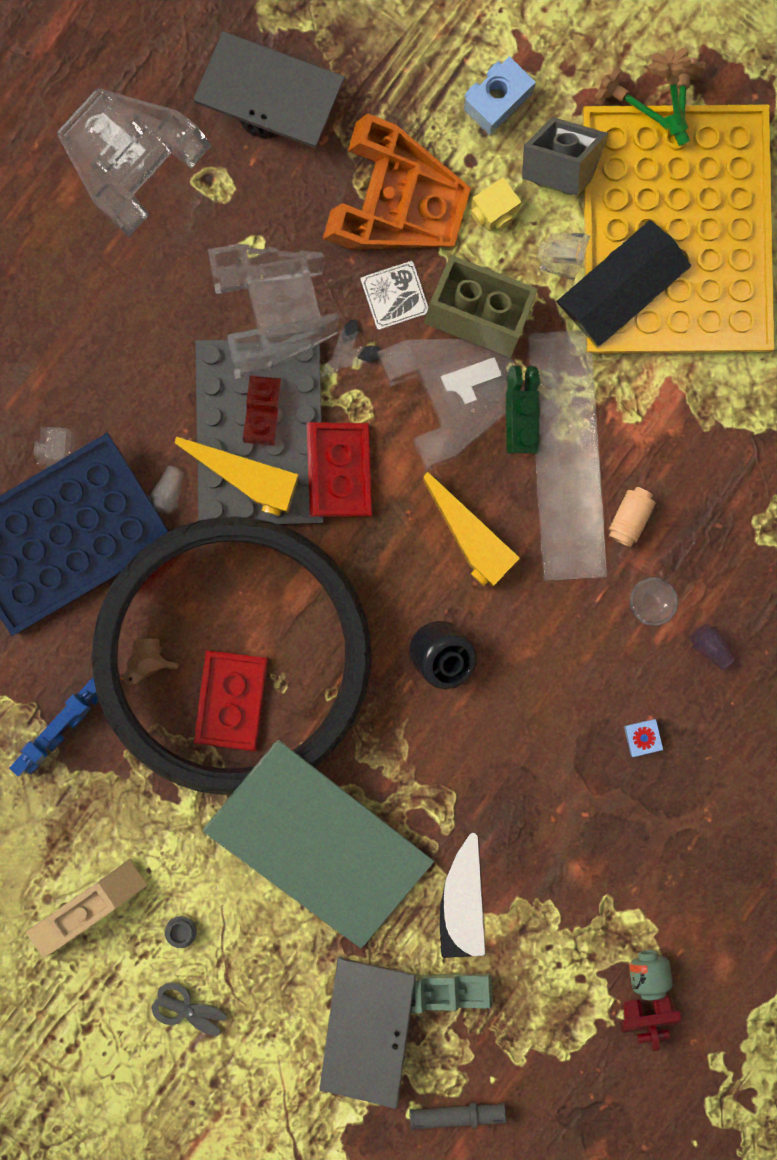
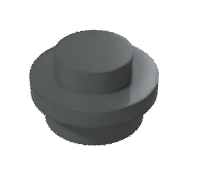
M176 916L166 925V940L175 948L188 947L196 938V925L186 916Z

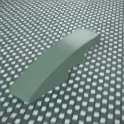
M491 974L416 975L411 1013H422L425 1010L456 1011L459 1008H491L493 1006Z

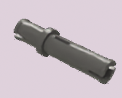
M469 1102L470 1106L410 1109L411 1131L414 1129L471 1126V1129H478V1125L506 1124L505 1104L476 1105V1102Z

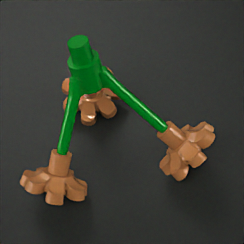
M686 48L679 49L676 54L674 49H669L664 52L665 56L661 53H654L651 56L653 63L648 66L651 74L666 76V83L670 85L674 114L665 118L628 95L629 91L620 86L619 76L622 70L616 66L610 75V79L606 76L602 81L601 86L603 88L594 97L597 99L596 103L603 105L607 98L612 96L621 102L625 100L657 121L663 128L669 129L671 136H675L678 146L689 142L690 139L686 131L689 128L685 114L686 92L690 88V79H700L701 72L705 70L706 63L703 61L698 62L699 59L688 56V49Z

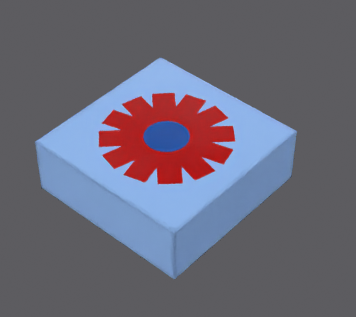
M656 719L624 726L631 757L663 750Z

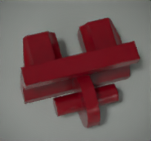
M670 995L652 1000L655 1015L643 1016L640 1000L625 1001L623 1003V1020L620 1023L622 1033L647 1029V1033L637 1034L638 1044L650 1042L652 1051H659V1041L670 1039L668 1029L657 1031V1028L678 1025V1022L682 1021L680 1011H675Z

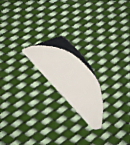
M471 833L462 845L445 881L440 903L441 956L443 958L483 956L485 954L478 836L475 833Z

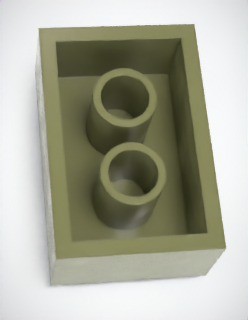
M450 254L430 301L424 324L511 358L538 289Z

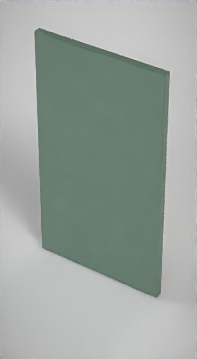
M279 739L202 830L206 835L359 948L366 944L434 862L431 857Z

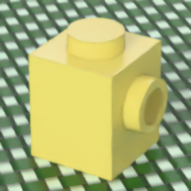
M503 177L473 197L472 210L470 212L479 226L484 224L488 231L495 227L499 230L513 220L512 215L519 211L521 201Z

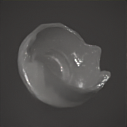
M648 577L638 582L631 591L630 606L632 612L641 623L660 626L669 622L677 612L678 597L675 589L668 581L663 578Z

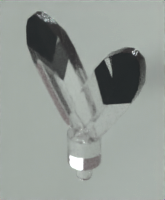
M350 320L343 327L333 358L323 366L324 370L320 373L321 378L326 377L328 374L332 376L341 367L370 363L381 356L382 349L373 345L352 349L359 331L356 320Z

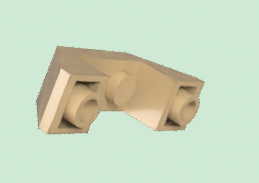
M129 859L93 886L26 931V934L44 958L115 910L148 884L132 860Z

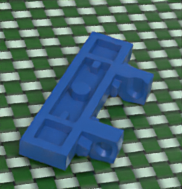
M93 678L79 693L73 694L65 702L67 706L35 740L29 741L21 750L22 754L9 767L18 777L26 773L32 775L48 756L46 751L49 749L53 752L64 741L65 738L62 734L70 726L74 729L83 721L86 714L92 708L90 704L97 705L99 703Z

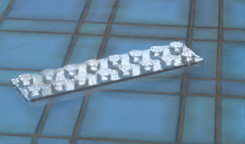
M581 330L529 333V365L537 367L540 374V385L537 390L539 391L540 435L538 451L535 457L543 580L607 577L593 360L592 353H587V336Z

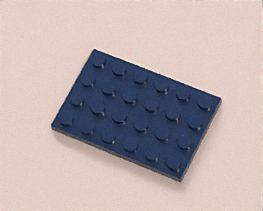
M109 432L0 495V619L11 636L117 575L144 547L163 534L170 532Z

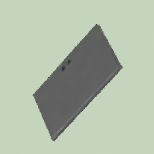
M222 31L193 102L316 149L338 93L346 78L340 74Z
M343 957L337 958L320 1091L395 1109L398 1107L416 974L348 960Z

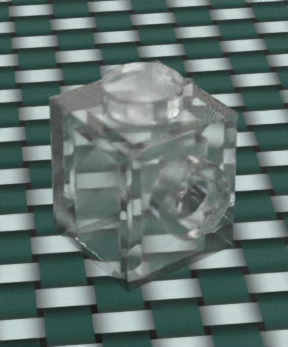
M41 427L40 440H36L34 445V458L38 459L37 464L48 468L75 452L77 449L78 433L73 429Z

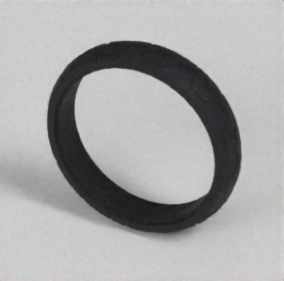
M236 516L210 518L180 526L163 534L137 553L125 568L121 570L106 594L96 620L91 654L95 690L102 711L121 743L136 759L160 777L194 791L216 795H232L255 766L217 768L201 765L174 754L156 741L140 724L126 700L118 670V642L121 626L134 596L157 569L177 555L196 547L218 542H245L268 547L292 558L309 571L322 585L338 613L345 642V665L342 683L330 712L316 731L301 745L293 749L295 753L313 767L319 765L335 750L353 726L367 692L372 659L369 627L362 603L350 580L336 562L318 545L287 527L270 521Z

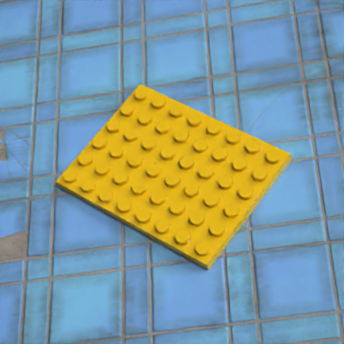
M686 105V122L689 127L686 131L690 141L678 146L675 136H671L669 129L663 128L657 121L634 106L583 107V126L608 133V139L592 181L584 188L585 276L649 220L675 240L691 264V267L599 348H596L586 336V354L772 352L774 350L769 105ZM647 106L664 118L674 114L673 106Z

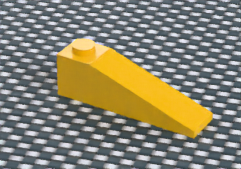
M176 437L175 444L254 502L262 505L261 511L275 516H280L281 512L289 513L299 482L298 474Z
M427 472L423 477V481L469 566L473 569L471 575L481 585L485 586L488 583L493 587L518 561L519 557Z

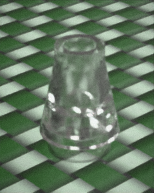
M167 466L165 473L149 495V499H151V503L157 511L172 515L174 509L178 508L184 471L173 466Z

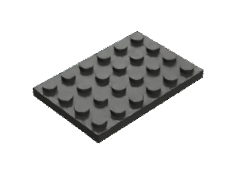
M320 339L195 340L197 443L292 472L299 476V482L289 513L281 512L280 516H275L261 511L262 505L254 502L198 461L199 520L236 516L270 521L279 525L324 524V517H310L307 423L322 422Z

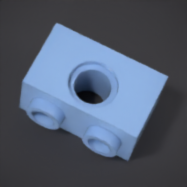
M510 56L503 63L500 61L496 62L487 72L488 78L481 84L475 83L465 94L464 110L489 135L534 91L536 82ZM499 89L504 92L505 96L496 99L489 92Z

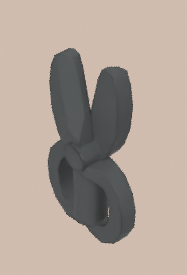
M167 982L159 988L158 998L151 1006L152 1013L158 1021L167 1025L179 1024L186 1017L190 1024L205 1034L218 1036L221 1033V1029L207 1018L225 1021L227 1014L224 1011L206 1003L190 1004L191 994L182 984ZM170 989L176 990L183 995L184 1001L169 996L165 992ZM159 1006L176 1012L179 1015L173 1018L167 1017L159 1011Z

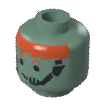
M656 950L640 951L638 953L639 957L629 963L633 991L641 995V998L644 1000L664 998L666 992L673 986L669 960L664 956L658 955Z

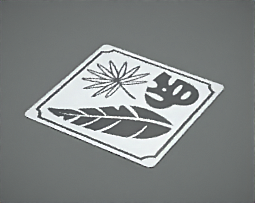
M412 261L361 278L377 329L427 314L428 305Z

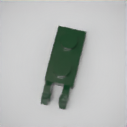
M512 366L508 371V391H506L507 454L540 453L539 391L537 390L540 385V374L537 367H527L524 376L525 391H521L520 389L523 385L522 370L520 366Z

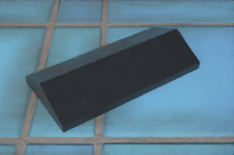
M649 220L559 298L556 303L596 348H599L691 267V264L675 240Z

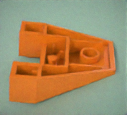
M369 113L356 121L348 151L374 161L375 166L362 210L343 203L331 209L323 239L348 249L454 247L471 187L396 124Z

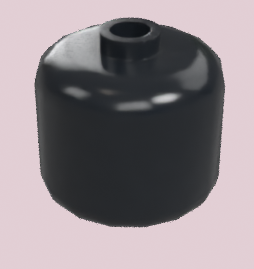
M441 620L429 622L421 627L412 637L409 646L410 660L419 674L433 687L444 690L457 688L465 683L474 673L477 665V651L472 641L454 624Z

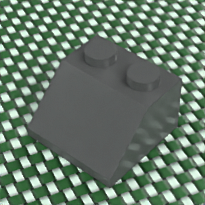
M552 117L524 145L522 179L534 182L539 186H548L561 190L565 194L578 196L592 181L608 139V133Z

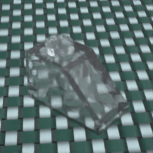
M550 233L547 242L541 241L536 259L542 260L539 270L574 280L582 265L590 235L585 233Z

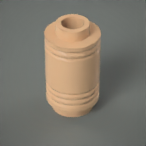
M636 487L634 491L627 490V494H625L609 527L611 531L609 537L629 547H632L633 542L637 543L656 504L651 499L653 494L639 487Z

